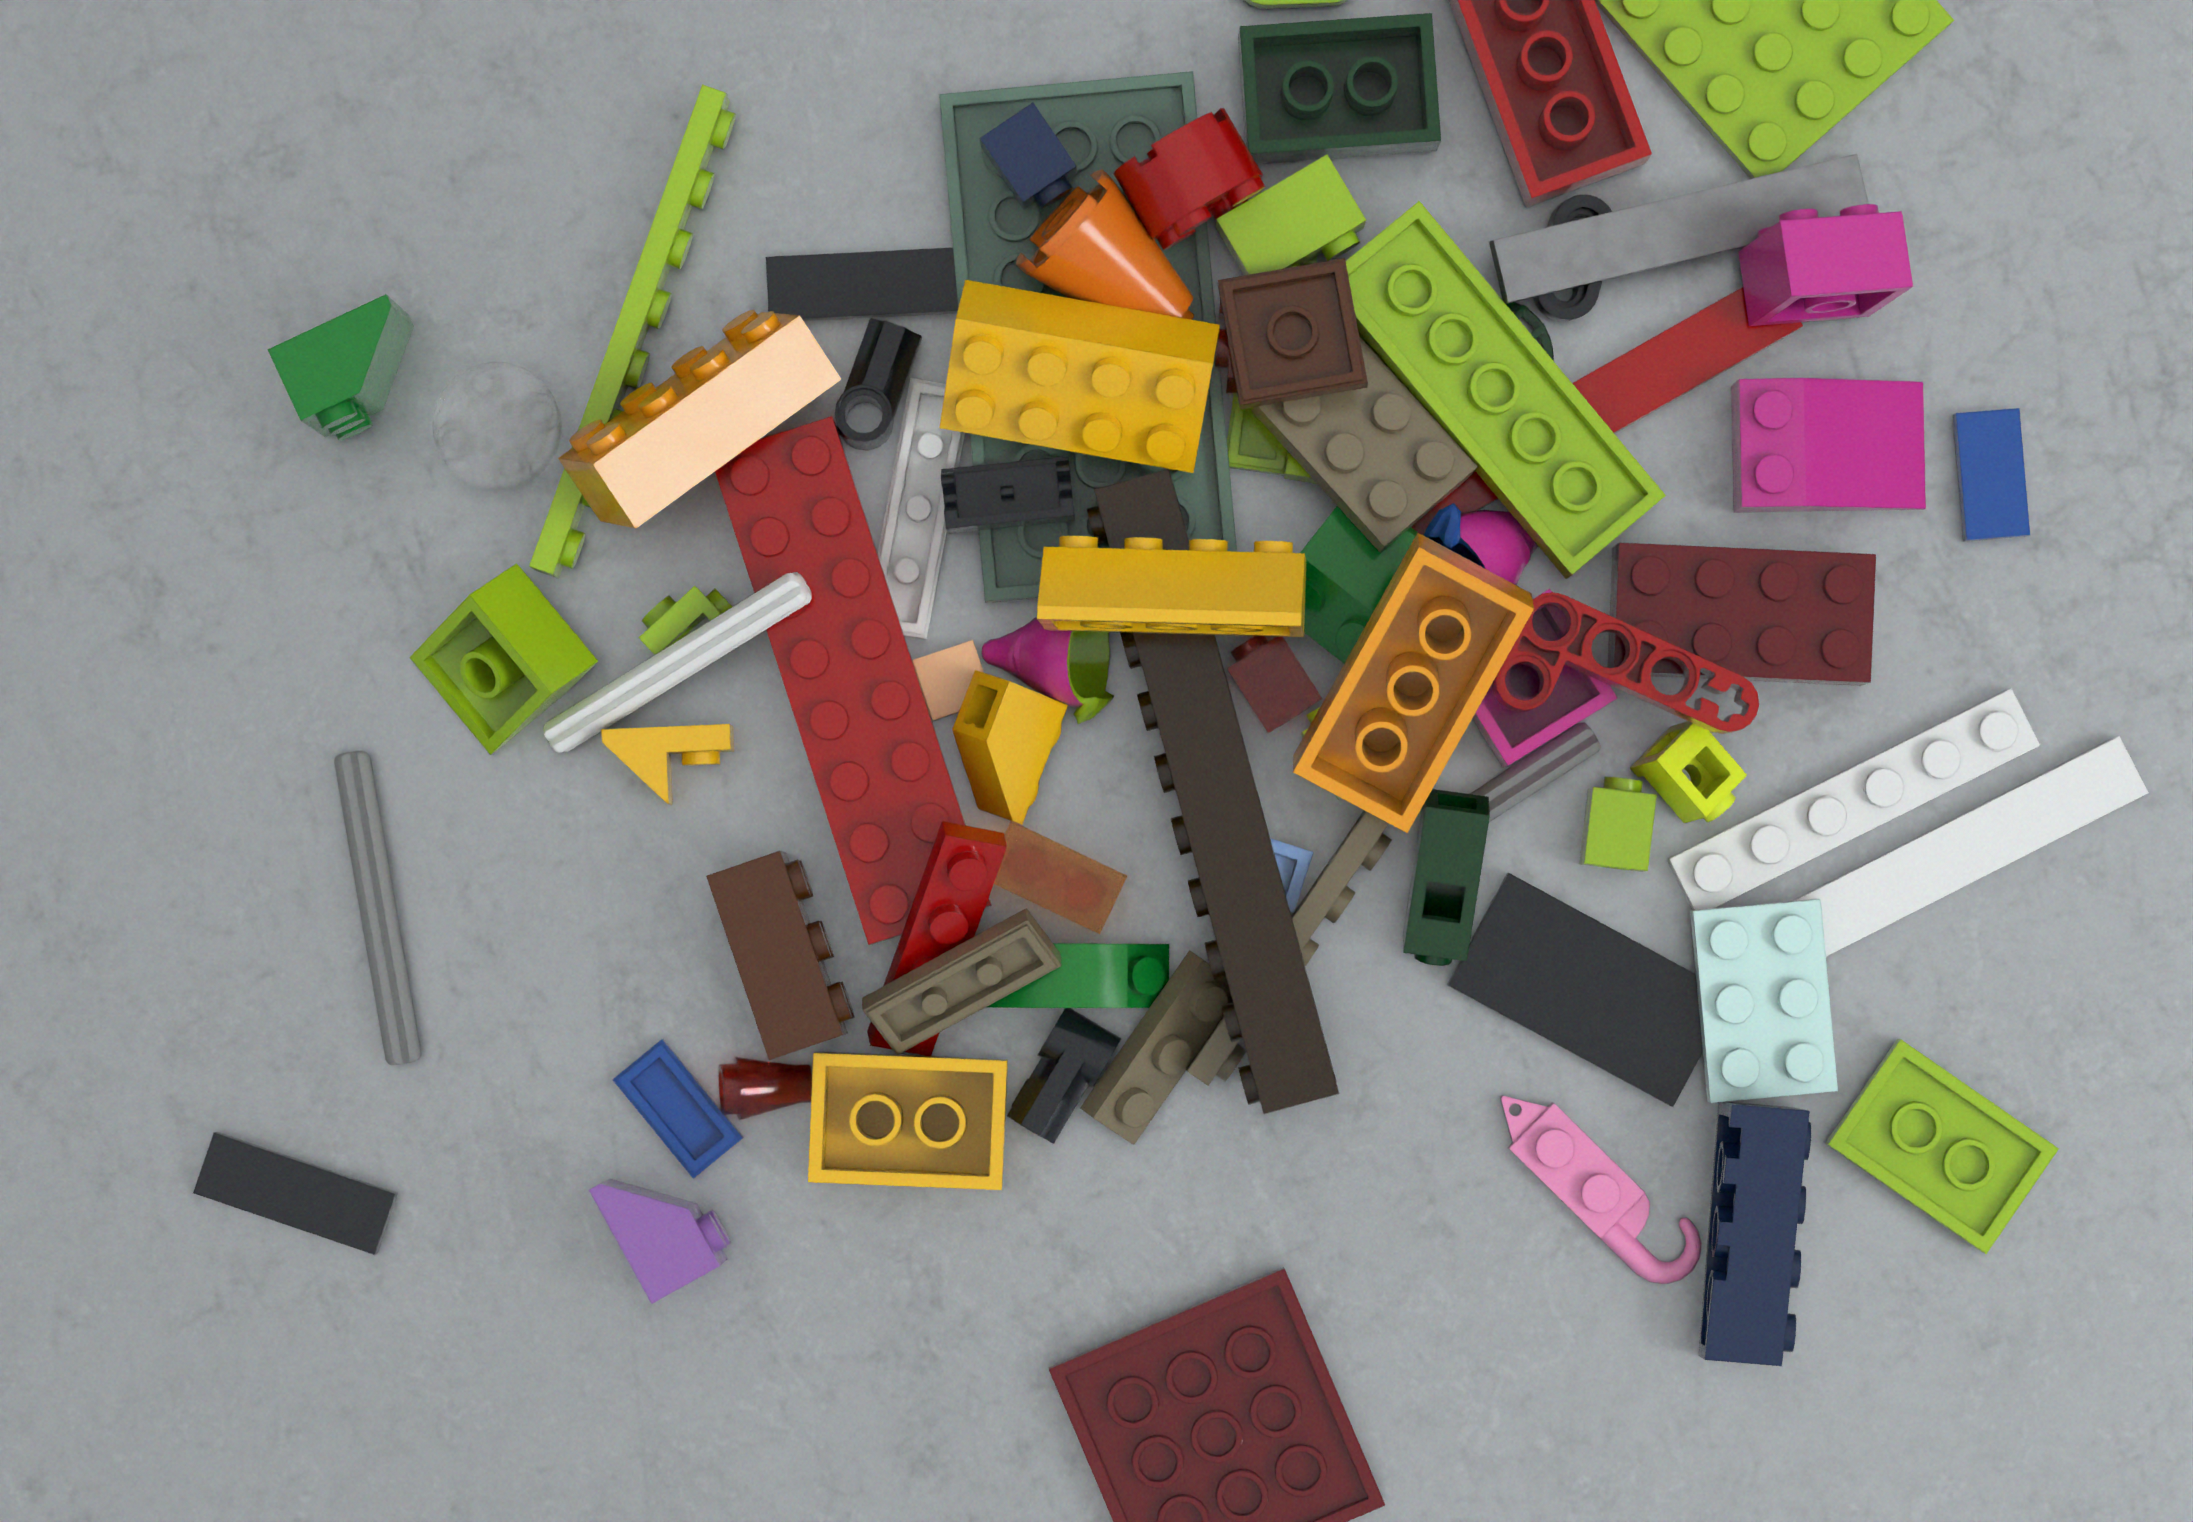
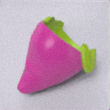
M1035 617L1018 630L1000 638L990 639L982 646V657L987 664L1003 669L1047 697L1075 707L1076 710L1073 715L1078 724L1094 718L1114 697V695L1105 691L1110 660L1109 632L1045 630L1037 620V617Z

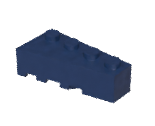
M1718 1102L1698 1356L1704 1360L1782 1366L1783 1352H1793L1796 1315L1788 1313L1790 1288H1798L1801 1273V1251L1795 1249L1797 1224H1803L1806 1209V1187L1802 1186L1804 1160H1808L1811 1146L1809 1110L1785 1106Z

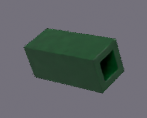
M1432 789L1422 807L1403 929V953L1414 954V958L1422 963L1444 966L1451 964L1452 959L1467 961L1490 818L1489 797Z

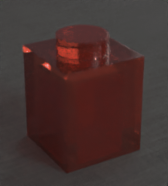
M1254 636L1230 652L1236 663L1228 667L1226 673L1266 735L1322 700V697L1283 637L1277 636L1268 641L1265 636Z

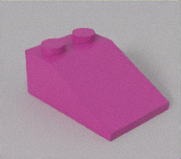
M1764 378L1739 379L1731 386L1734 513L1926 509L1923 382Z

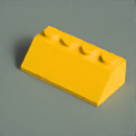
M1060 536L1059 547L1043 548L1037 620L1045 630L1304 637L1305 553H1293V543L1285 541H1255L1254 552L1228 551V541L1216 539L1189 540V550H1163V539L1124 538V549L1098 548L1097 537Z

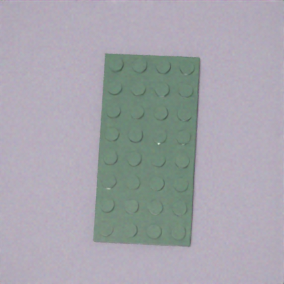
M1193 71L939 94L958 307L965 280L1066 297L1025 274L1016 266V259L1020 252L1029 260L1032 258L1038 247L1029 239L1068 194L1045 209L1041 210L1037 202L1023 209L981 148L980 138L1033 102L1077 166V174L1068 180L1073 187L1071 191L1079 186L1088 194L1098 185L1090 175L1097 170L1103 169L1114 180L1129 202L1113 172L1134 156L1139 163L1147 159V153L1153 149L1151 147L1153 143L1197 119ZM1207 221L1196 227V232L1167 250L1163 251L1158 241L1155 240L1194 297L1188 308L1194 314L1192 320L1216 324ZM1217 339L1194 473L1169 469L1189 540L1228 541V551L1237 552ZM970 434L973 466L1068 456L1075 521L979 530L985 603L1038 598L1043 548L1059 547L1060 536L1094 537L1087 513V508L1098 506L1094 489L1163 471L1167 468ZM1109 543L1098 545V548H1110Z

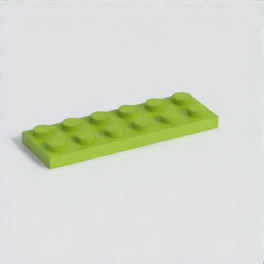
M1420 201L1346 260L1359 333L1401 383L1478 466L1476 469L1477 474L1565 579L1573 575L1666 496Z

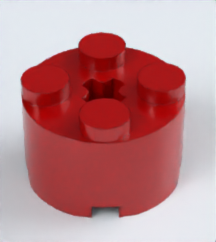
M1220 108L1214 115L1212 112L1207 113L1151 145L1153 149L1147 153L1148 158L1139 163L1134 156L1113 172L1152 240L1158 241L1163 251L1193 235L1196 232L1195 228L1209 220L1212 215L1216 220L1245 203L1250 197L1266 187L1261 180L1263 174L1224 108Z

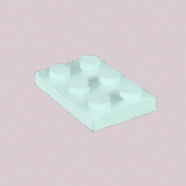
M1821 899L1690 910L1707 1102L1715 1103L1838 1091Z

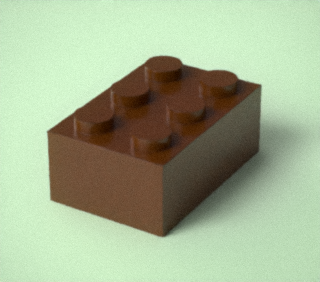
M777 851L707 875L706 877L768 1059L772 1060L848 1034L844 1021L855 1018L843 981L834 984L830 982L824 960L834 957L823 922L818 920L810 923L803 900L813 897V892L802 861L797 859L790 862L786 852Z

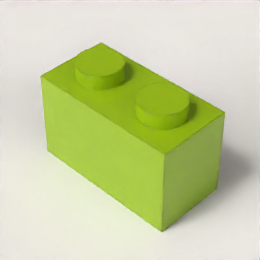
M1328 154L1217 218L1215 228L1243 275H1250L1301 266L1323 253L1327 261H1331L1360 243L1356 233L1364 229L1366 219Z

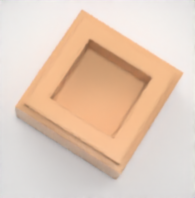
M973 640L913 660L933 721L959 713L974 671L977 670L984 673Z

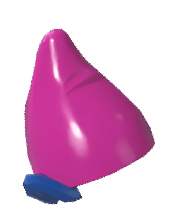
M1455 503L1439 510L1423 535L1517 585L1523 569L1530 561L1532 553L1538 547L1510 512L1477 510L1461 513Z

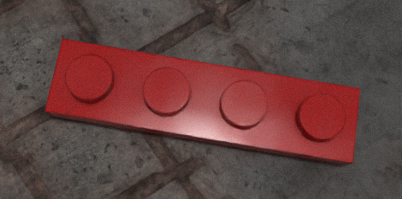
M942 821L883 986L975 936L1007 849L1004 833ZM870 1022L867 1030L870 1046L893 1050L873 1023ZM939 1033L904 1052L931 1056Z

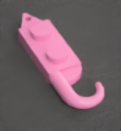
M1501 1096L1500 1100L1512 1144L1508 1149L1633 1272L1649 1282L1668 1284L1680 1281L1693 1271L1700 1259L1702 1243L1699 1232L1690 1219L1685 1217L1679 1221V1227L1685 1235L1686 1242L1681 1256L1669 1262L1658 1260L1636 1239L1644 1228L1649 1216L1650 1202L1645 1192L1555 1103L1552 1102L1546 1107ZM1516 1103L1520 1106L1521 1110L1518 1115L1513 1116L1509 1112V1107Z

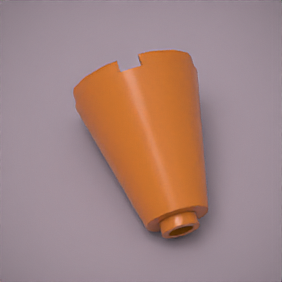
M1103 169L1097 170L1090 175L1098 183L1095 188L1087 194L1077 186L1034 232L1029 240L1038 249L1029 260L1020 252L1016 259V266L1025 274L1068 298L1191 320L1194 318V314L1188 309L1194 299L1193 295L1156 241L1152 240L1138 215L1114 180Z

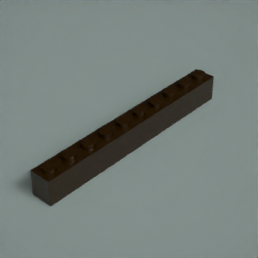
M1169 469L1094 489L1098 506L1087 508L1093 536L1098 538V545L1109 543L1110 548L1124 549V538L1146 537L1163 539V550H1189V538ZM1120 632L1130 669L1142 666L1148 691L1137 694L1146 730L1150 731L1159 728L1165 753L1154 756L1163 792L1167 793L1176 790L1182 815L1171 818L1180 855L1193 853L1199 877L1188 880L1197 917L1210 915L1216 940L1205 942L1214 980L1227 978L1233 1002L1221 1005L1231 1042L1244 1040L1250 1064L1238 1067L1248 1105L1260 1102L1263 1114H1269L1339 1095V1088L1215 635Z

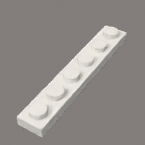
M2011 688L1667 859L1692 910L1712 909L2040 746Z

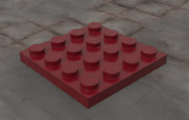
M1284 1267L1049 1367L1052 1379L1113 1522H1348L1385 1506Z

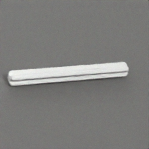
M798 572L786 573L546 722L543 727V733L549 741L550 747L557 753L569 752L601 732V729L608 728L807 605L812 599V593L805 579Z

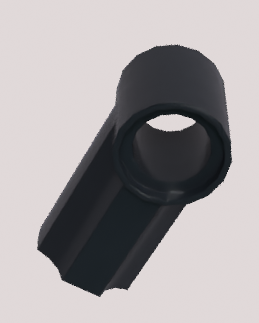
M870 318L844 393L840 396L835 408V419L839 435L846 444L858 450L868 451L880 447L888 440L893 430L894 417L922 341L921 335L903 326L885 320ZM870 403L878 407L883 414L879 426L867 433H860L851 429L846 423L849 411L855 405Z
M1065 1008L1037 1055L1041 1057L1030 1078H1027L1011 1105L1012 1108L1007 1117L1054 1144L1087 1087L1093 1088L1121 1038L1073 1009Z

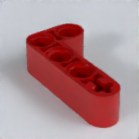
M1555 592L1544 593L1533 599L1534 610L1492 683L1493 694L1502 706L1516 712L1531 711L1546 702L1556 685L1564 665H1567L1702 728L1719 734L1733 733L1750 725L1756 717L1759 708L1758 692L1753 684L1743 676L1575 599ZM1540 606H1554L1563 612L1566 617L1567 627L1561 639L1555 641L1544 640L1534 631L1532 619L1535 611ZM1603 632L1614 633L1623 641L1626 653L1624 660L1618 667H1603L1594 659L1591 647L1597 634ZM1658 660H1673L1683 670L1684 683L1680 691L1675 695L1662 694L1652 684L1651 671ZM1525 664L1537 672L1540 687L1534 698L1520 700L1509 693L1506 688L1505 678L1511 666ZM1700 672L1709 677L1702 685V689L1713 694H1722L1730 687L1737 691L1734 696V702L1742 706L1741 714L1728 715L1722 721L1717 717L1719 706L1703 697L1695 699L1694 709L1686 705L1685 702L1698 688Z

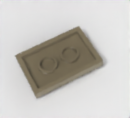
M1360 337L1368 381L1367 388L1253 407L1252 412L1381 553L1472 476L1478 466Z

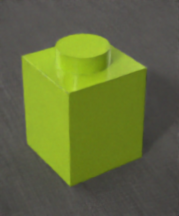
M1604 777L1603 788H1588L1579 860L1580 865L1638 872L1648 871L1657 795L1641 793L1643 781Z

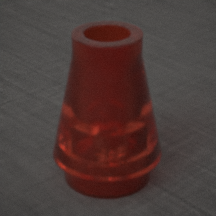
M734 1057L733 1063L719 1064L718 1089L722 1115L737 1114L738 1119L743 1120L798 1103L811 1102L812 1073L810 1065H793Z

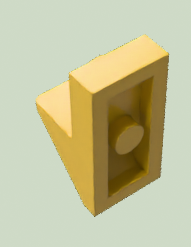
M731 724L601 729L602 743L669 805H673L671 754H682V766L720 764V752H734V727Z

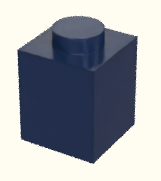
M1033 102L980 138L981 148L1023 209H1026L1035 202H1037L1041 210L1045 209L1073 189L1068 180L1077 174V166Z

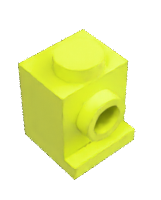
M1689 721L1671 726L1630 767L1637 777L1644 776L1683 823L1702 818L1706 822H1711L1719 817L1736 800L1731 791L1747 776L1709 730ZM1683 769L1689 773L1691 781L1682 772Z

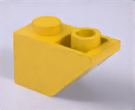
M975 670L952 731L978 809L1022 825L1029 807L1037 797L1040 777L1050 751L1060 737L1061 723L1068 705L1011 681Z

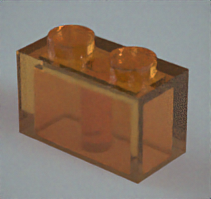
M1010 821L1004 834L1007 849L994 885L1100 934L1127 875Z

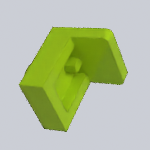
M694 586L677 602L670 595L660 601L642 619V622L648 629L638 638L656 655L685 637L706 617L711 621L733 606L716 588L705 596L700 589Z

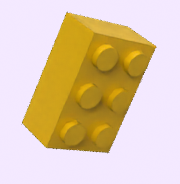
M814 1052L808 1182L1002 1190L1008 1059Z

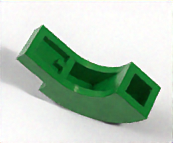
M1053 943L1061 953V967L987 1007L1150 1008L1169 980V944Z

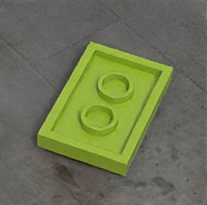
M1901 1039L1895 1041L1825 1143L1984 1254H1987L2059 1150L2052 1143Z

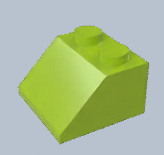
M517 563L469 594L409 657L490 755L499 750L564 696L598 662L580 637L575 634Z

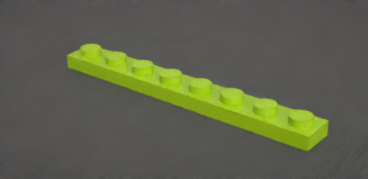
M703 84L701 86L578 431L600 419L605 425L623 412L620 410V403L624 399L628 386L638 389L642 382L650 358V353L641 350L649 326L660 329L671 300L672 293L664 291L663 287L671 266L681 269L687 257L693 233L684 229L692 207L703 209L709 196L715 173L707 171L706 168L713 148L717 147L724 150L734 126L736 113L727 110L730 100L727 93ZM565 468L529 567L538 572L558 579L563 566L573 569L578 560L584 543L585 533L578 531L577 527L584 507H590Z

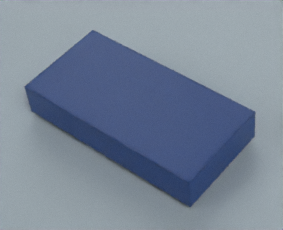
M2020 409L1955 413L1953 415L1963 542L2029 536L2030 526Z
M661 1039L613 1079L615 1084L693 1179L744 1138L664 1039Z

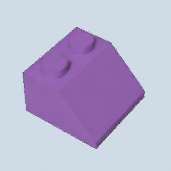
M613 1179L606 1180L589 1189L651 1304L707 1274L728 1260L722 1249L731 1244V1241L713 1210L703 1215L697 1203Z

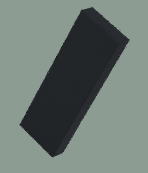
M953 248L766 257L769 312L800 315L803 321L953 314L958 311Z
M219 1132L213 1133L193 1192L194 1194L373 1255L378 1253L398 1195L396 1192Z

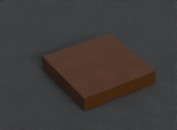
M1345 258L1218 280L1219 296L1240 409L1367 388V375Z

